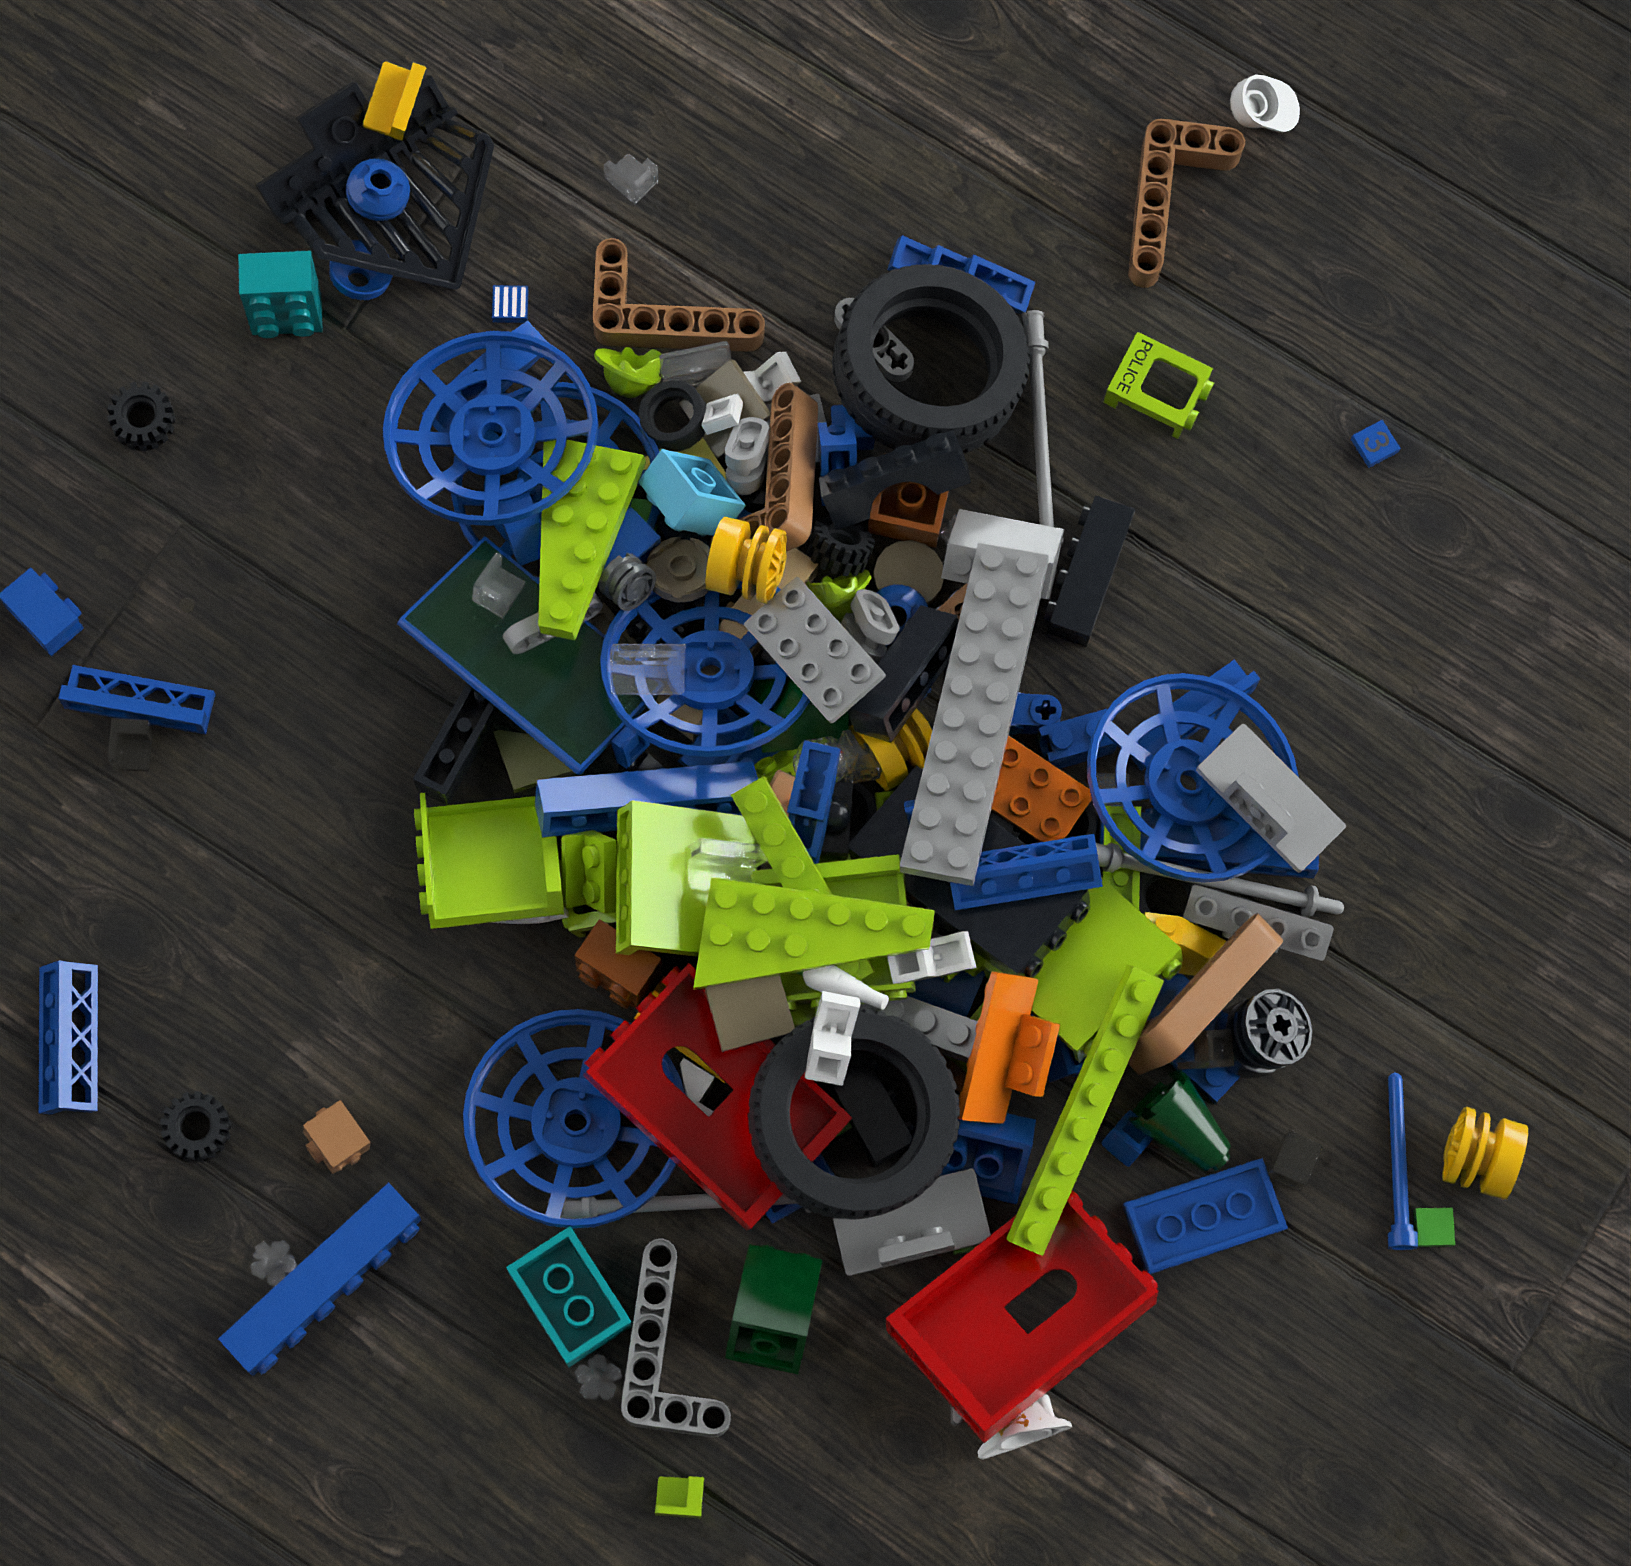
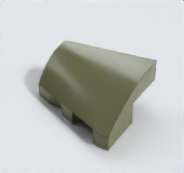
M503 730L493 732L514 793L536 787V781L540 779L578 776L529 734ZM555 737L576 756L578 755L574 742L566 738Z

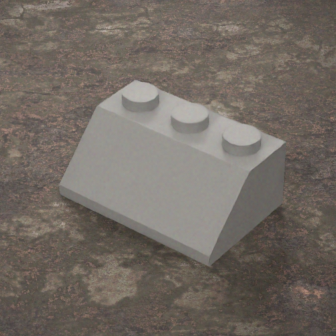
M959 509L948 542L941 578L968 584L978 542L1049 555V563L1040 598L1050 599L1064 529Z

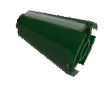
M1181 1069L1175 1070L1169 1074L1173 1079L1169 1084L1164 1085L1160 1081L1142 1098L1133 1110L1137 1117H1129V1121L1135 1128L1200 1169L1207 1171L1212 1168L1214 1171H1217L1229 1160L1230 1154L1228 1151L1231 1145L1188 1075Z

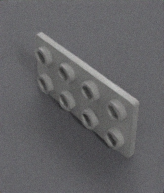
M795 577L744 623L749 632L830 723L838 720L886 676L883 670L799 577Z
M1241 724L1196 768L1197 773L1298 873L1302 872L1346 828L1345 823L1245 724Z
M974 1169L939 1176L923 1194L891 1212L865 1219L848 1220L833 1218L845 1273L848 1276L979 1245L991 1235Z

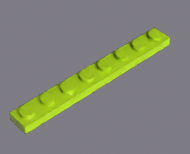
M1127 964L1006 1238L1007 1241L1043 1256L1164 980Z

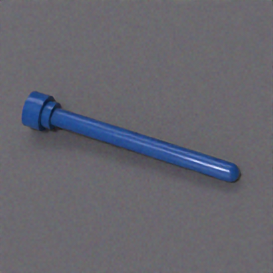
M1392 1073L1388 1077L1395 1224L1391 1225V1232L1387 1233L1388 1249L1413 1250L1418 1248V1232L1414 1231L1413 1225L1409 1222L1403 1079L1400 1074Z

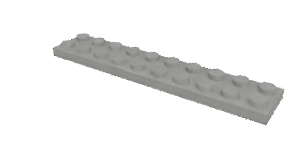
M979 542L977 544L899 866L901 873L974 886L1049 563V555Z

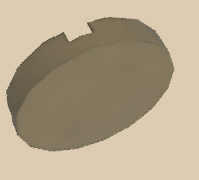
M672 537L662 541L656 548L654 547L649 553L646 564L656 574L653 592L663 599L677 603L690 602L705 596L710 591L706 589L705 584L710 547L699 539L691 537L690 540Z
M913 540L898 541L886 547L877 558L873 572L875 589L878 591L894 584L906 585L918 591L924 597L927 604L930 605L940 593L944 579L941 578L943 563L937 553L924 543ZM895 606L897 609L905 611L902 607Z

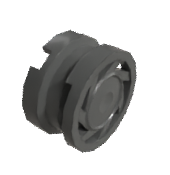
M626 553L625 558H622L620 555L617 556L604 569L600 577L599 589L608 599L613 600L621 610L630 611L637 608L650 596L655 586L656 574L649 566L642 564V561L633 553Z

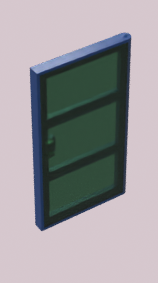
M484 536L399 619L397 625L579 776L611 744L610 741L626 725L617 716L608 701L602 683L600 657L605 635L589 621H585L581 624L575 640L555 636L523 653L513 654L504 641L503 634L515 623L539 612L540 581ZM617 645L614 659L635 663V659ZM613 673V683L618 699L631 718L637 717L646 706L639 696L635 677ZM646 679L649 691L655 699L663 691L664 683L657 679Z

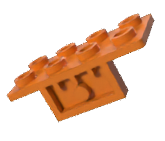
M1008 735L991 811L1038 842L1066 838L1092 800L1090 789Z
M991 972L989 981L985 986V999L981 1015L976 1024V1036L972 1053L967 1061V1073L963 1090L959 1095L960 1115L958 1119L1003 1124L1012 1089L1032 1096L1043 1097L1060 1024L1030 1015L1038 985L1037 978Z

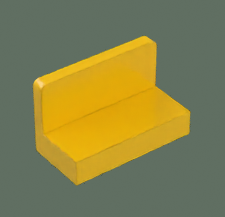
M384 62L363 121V126L402 141L426 67L413 62L411 70L389 62Z

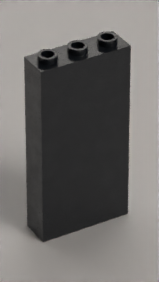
M916 765L847 845L851 860L898 854L902 858L909 829L904 802L916 799L923 769ZM989 818L981 852L1026 845ZM904 873L907 902L916 908L935 910L934 922L950 934L968 931L972 950L1001 972L1034 978L1043 967L1045 956L1051 950L1056 951L1061 947L1067 937L1066 931L1074 922L1080 923L1086 917L1091 907L1089 905L1088 889L955 910L950 882Z

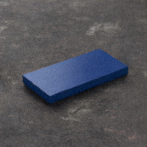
M1263 1158L1122 1204L1144 1270L1150 1275L1288 1229Z

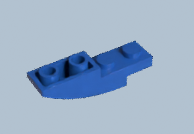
M526 321L512 331L530 335L547 342L529 321ZM500 348L501 368L512 369L525 373L541 358L526 351ZM486 352L453 380L465 374L486 369ZM501 381V394L504 393L513 384V382ZM487 382L471 385L459 391L456 395L466 404L476 397L487 395ZM445 404L441 407L433 422V426L438 432H449L451 422L455 416Z

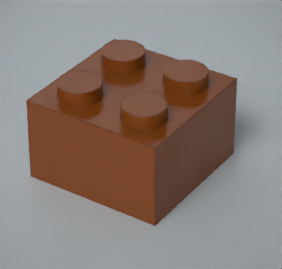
M902 482L891 485L881 491L873 501L867 531L871 534L902 541L913 540L936 548L949 491L937 495L930 488L914 482Z
M600 919L574 955L576 969L580 973L578 978L594 989H597L598 986L603 987L611 993L609 998L625 1009L629 1006L636 1009L648 996L662 975V959L650 951L638 950L631 955L616 954V929Z

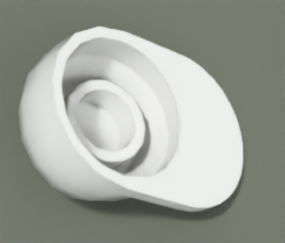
M1253 75L1238 82L1231 93L1230 105L1232 113L1238 123L1244 127H1263L1276 132H1287L1293 129L1298 122L1300 114L1298 99L1294 91L1282 81L1264 75Z

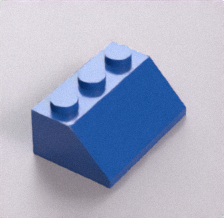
M1009 1113L1006 1114L1003 1124L958 1119L960 1124L957 1141L953 1145V1153L946 1167H943L940 1176L974 1169L981 1196L1017 1204L1033 1145L1036 1120Z

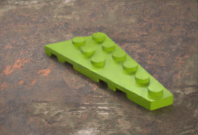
M556 440L544 442L543 467L553 453ZM567 440L563 456L551 474L565 482L580 463L587 443ZM596 445L591 461L580 480L565 496L542 511L538 626L542 634L571 640L576 639L646 465L644 455ZM542 486V499H544L552 492Z
M711 877L693 989L697 990L707 988L708 986L742 982L743 980L796 973L842 963L859 962V960L882 956L889 957L929 950L935 910Z

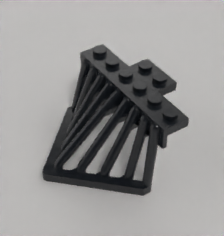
M426 75L422 79L402 141L363 126L369 103L357 82L354 81L297 116L295 119L313 148L255 185L275 219L285 225L291 221L317 258L454 290L459 289L462 284L493 154L494 143L487 133L451 119L458 112L454 107L448 105L433 77L430 75ZM438 128L474 143L473 157H468L438 137L433 130ZM416 140L421 141L464 171L468 176L464 192L460 191L421 153L414 143ZM399 151L460 210L456 226L452 225L409 175L397 155ZM369 159H384L402 169L409 181V196L446 237L450 244L451 250L448 260L442 256L406 208L396 218L435 269L425 267L422 264L418 255L411 250L389 220H372L403 261L388 257L385 247L379 243L354 211L342 190L346 186L347 179L356 165ZM377 173L370 178L372 185L378 189H385L390 186L383 174ZM324 199H329L371 254L356 251L351 238L346 235L326 209ZM307 210L313 213L337 246L326 244L319 237L306 219Z

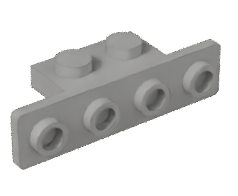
M1197 884L1192 886L1183 917L1188 921L1223 931L1222 936L1229 939L1246 920L1258 913L1283 939L1282 944L1279 946L1280 949L1320 961L1325 959L1334 931L1332 925Z

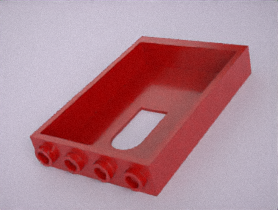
M690 963L683 970L675 966L661 981L666 988L657 997L650 993L637 1006L636 1010L640 1015L634 1022L630 1024L627 1020H624L610 1035L615 1042L606 1051L599 1047L584 1062L589 1069L583 1076L747 1231L783 1195L774 1181L771 1182L762 1169V1163L755 1155L751 1143L752 1136L749 1133L748 1127L750 1108L748 1104L751 1088L754 1085V1079L761 1064L775 1047V1044L769 1039L722 1052L705 989H693L696 969ZM679 1046L692 1050L733 1089L709 1117L664 1074L662 1060L668 1050ZM804 1072L792 1094L790 1122L798 1146L804 1155L813 1162L852 1120V1117L813 1080L805 1079Z
M1073 1190L1069 1195L1043 1256L1006 1240L1016 1217L1015 1215L886 1318V1331L983 1443L987 1442L1156 1304L1158 1285L1154 1278L1146 1270L1140 1271L1132 1263L1133 1258L1123 1244L1119 1242L1115 1244L1107 1235L1108 1230L1104 1223L1095 1215L1090 1217L1082 1208L1083 1203L1080 1197ZM1052 1270H1063L1071 1274L1077 1284L1075 1296L1029 1334L1024 1331L1004 1308L1046 1273Z

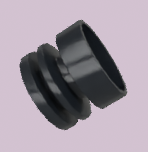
M1270 989L1255 994L1222 1011L1215 1022L1213 1040L1216 1053L1223 1065L1234 1074L1249 1079L1260 1078L1303 1058L1311 1046L1313 1031L1310 1016L1297 998L1280 989Z

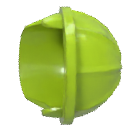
M625 347L622 353L606 348L597 349L594 353L595 359L604 366V376L613 392L620 396L636 398L647 393L661 380L660 369L663 356L655 349H651L642 356L635 354L630 347Z
M864 569L862 573H858L856 576H852L849 573L848 576L841 575L833 580L831 577L825 576L820 583H810L807 581L806 586L840 623L846 613H853L850 606L858 590L865 589L872 578L869 571Z

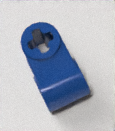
M1018 692L1009 735H1036L1040 727L1060 722L1062 707L1058 699L1047 694H1024ZM1041 710L1048 711L1049 720H1042Z

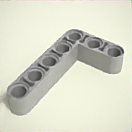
M663 1238L655 1239L648 1243L643 1253L621 1402L622 1415L627 1423L635 1427L705 1437H719L728 1430L731 1422L730 1411L723 1402L714 1399L659 1392L677 1267V1251L669 1240ZM654 1250H667L671 1255L670 1262L663 1267L654 1266L649 1259ZM651 1286H659L664 1289L666 1296L661 1303L650 1304L644 1298L645 1291ZM646 1323H653L659 1327L661 1333L657 1340L645 1342L639 1336L640 1328ZM640 1361H649L654 1365V1375L648 1380H640L634 1376V1366ZM636 1398L644 1399L650 1407L647 1415L642 1418H634L628 1413L629 1403ZM678 1403L686 1408L687 1416L683 1422L674 1424L667 1420L665 1412L670 1405ZM709 1409H718L723 1413L725 1421L717 1429L708 1428L703 1422L704 1413Z

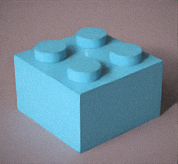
M661 449L638 481L646 491L647 499L658 507L665 516L664 521L666 524L678 532L684 530L695 532L701 536H714L718 524L724 516L736 519L746 506L711 460L707 458Z

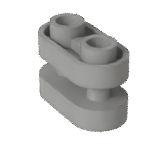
M747 417L740 419L739 424L733 426L725 446V463L728 466L726 469V481L738 495H750L761 487L767 472L769 425L760 418Z
M861 589L857 591L850 604L853 613H846L840 624L874 662L878 664L886 653L887 648L885 645L893 643L899 631V625L888 602L882 596L873 591Z

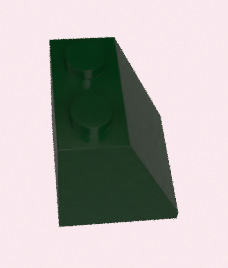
M789 676L786 677V683L780 698L771 709L772 712L784 719L795 709L803 694ZM775 678L754 680L751 692L747 695L762 704L771 692ZM810 701L801 716L786 731L770 742L761 745L762 753L802 749L804 740L823 745L826 743L829 746L848 744V711L834 723H830ZM759 720L751 725L752 737L767 732L771 727Z
M749 1244L732 1318L725 1359L799 1374L823 1259L813 1258L806 1253L795 1254L776 1250L769 1245L757 1246Z

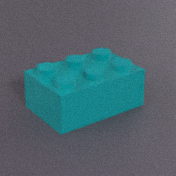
M311 251L238 254L239 295L252 335H258L262 338H274L279 334L293 333L296 336L306 337L313 335L314 332H323L322 295Z
M571 1226L506 1267L510 1277L568 1368L632 1327V1322Z

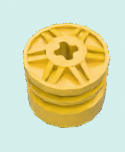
M724 516L718 524L710 547L706 567V589L732 596L740 581H742V595L744 599L751 600L756 594L757 602L767 604L774 596L783 576L786 563V531L775 528L769 536V528L760 525L753 539H750V524L748 522Z
M916 708L891 743L855 732L853 725L849 726V733L860 758L872 777L885 791H889L901 784L909 775L906 761L913 768L917 765L923 769L932 729L924 715Z
M1464 1107L1457 1122L1451 1128L1443 1156V1181L1453 1184L1461 1172V1187L1468 1188L1478 1174L1480 1175L1481 1193L1505 1200L1512 1192L1522 1165L1528 1139L1527 1125L1503 1118L1496 1126L1494 1132H1490L1489 1113H1481L1475 1124V1109Z

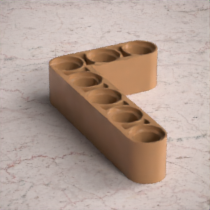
M1156 119L1148 125L1141 149L1128 271L1129 278L1133 284L1141 288H1148L1158 281L1164 262L1174 164L1216 170H1231L1235 168L1239 163L1245 146V138L1239 130L1231 127L1169 119ZM1152 138H1163L1166 143H1156ZM1186 142H1196L1200 147L1192 148ZM1221 146H1229L1234 152H1225L1221 149ZM1149 169H1159L1163 172V174L1154 175L1149 171ZM1152 199L1157 201L1160 206L1152 207L1145 201ZM1150 231L1153 232L1157 237L1154 239L1146 238L1142 234V232ZM1148 263L1153 267V270H1143L1138 264Z
M614 238L605 239L597 246L593 329L595 338L601 344L623 347L754 351L763 344L765 321L761 313L753 309L626 304L628 279L627 248L623 242ZM608 256L620 258L617 263L613 264L604 261ZM607 288H614L619 291L614 296H606L602 293ZM608 320L617 323L616 327L612 329L603 328L601 324ZM640 322H649L652 325L648 330H639L635 326ZM676 323H682L687 326V329L677 332L670 327ZM715 324L720 326L722 330L718 333H710L706 330V327ZM752 326L757 329V332L748 335L741 332V328Z
M792 383L781 385L775 391L771 401L765 509L738 519L750 524V539H753L760 525L769 528V536L775 528L786 531V551L804 544L811 534L818 424V403ZM714 536L710 538L709 547H711Z
M1258 913L1251 916L1236 930L1157 1017L1146 1021L1128 1062L1138 1075L1166 1065L1181 1055L1282 944L1283 939Z

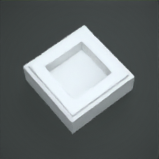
M733 394L707 403L701 425L707 435L739 424L743 401L740 396Z

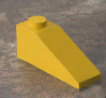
M1145 912L1144 914L1181 947L1183 962L1182 968L1178 972L1179 974L1195 976L1226 942V940L1183 917Z

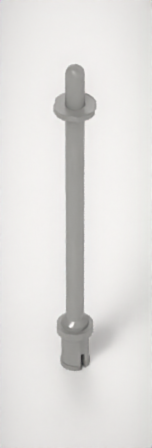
M1030 310L1027 313H1022L1021 317L1025 335L1028 339L1027 345L1030 350L1029 372L1040 525L1054 527L1042 360L1049 347L1048 341L1044 339V313L1038 310Z
M1096 843L1099 866L1106 872L1113 873L1122 867L1176 879L1143 865L1130 854L1123 853L1118 844L1109 843L1108 845ZM1159 861L1169 867H1173L1186 872L1203 874L1212 873ZM1239 878L1206 883L1185 881L1300 907L1301 915L1307 918L1313 916L1315 911L1339 915L1344 911V904L1342 902L1320 897L1318 888L1312 885L1306 887L1302 893Z
M708 1194L656 1196L633 1213L722 1207ZM783 1194L773 1205L797 1204V1202L790 1200ZM594 1196L576 1199L565 1198L561 1217L571 1219L595 1217L613 1212L623 1206L618 1199L597 1200Z

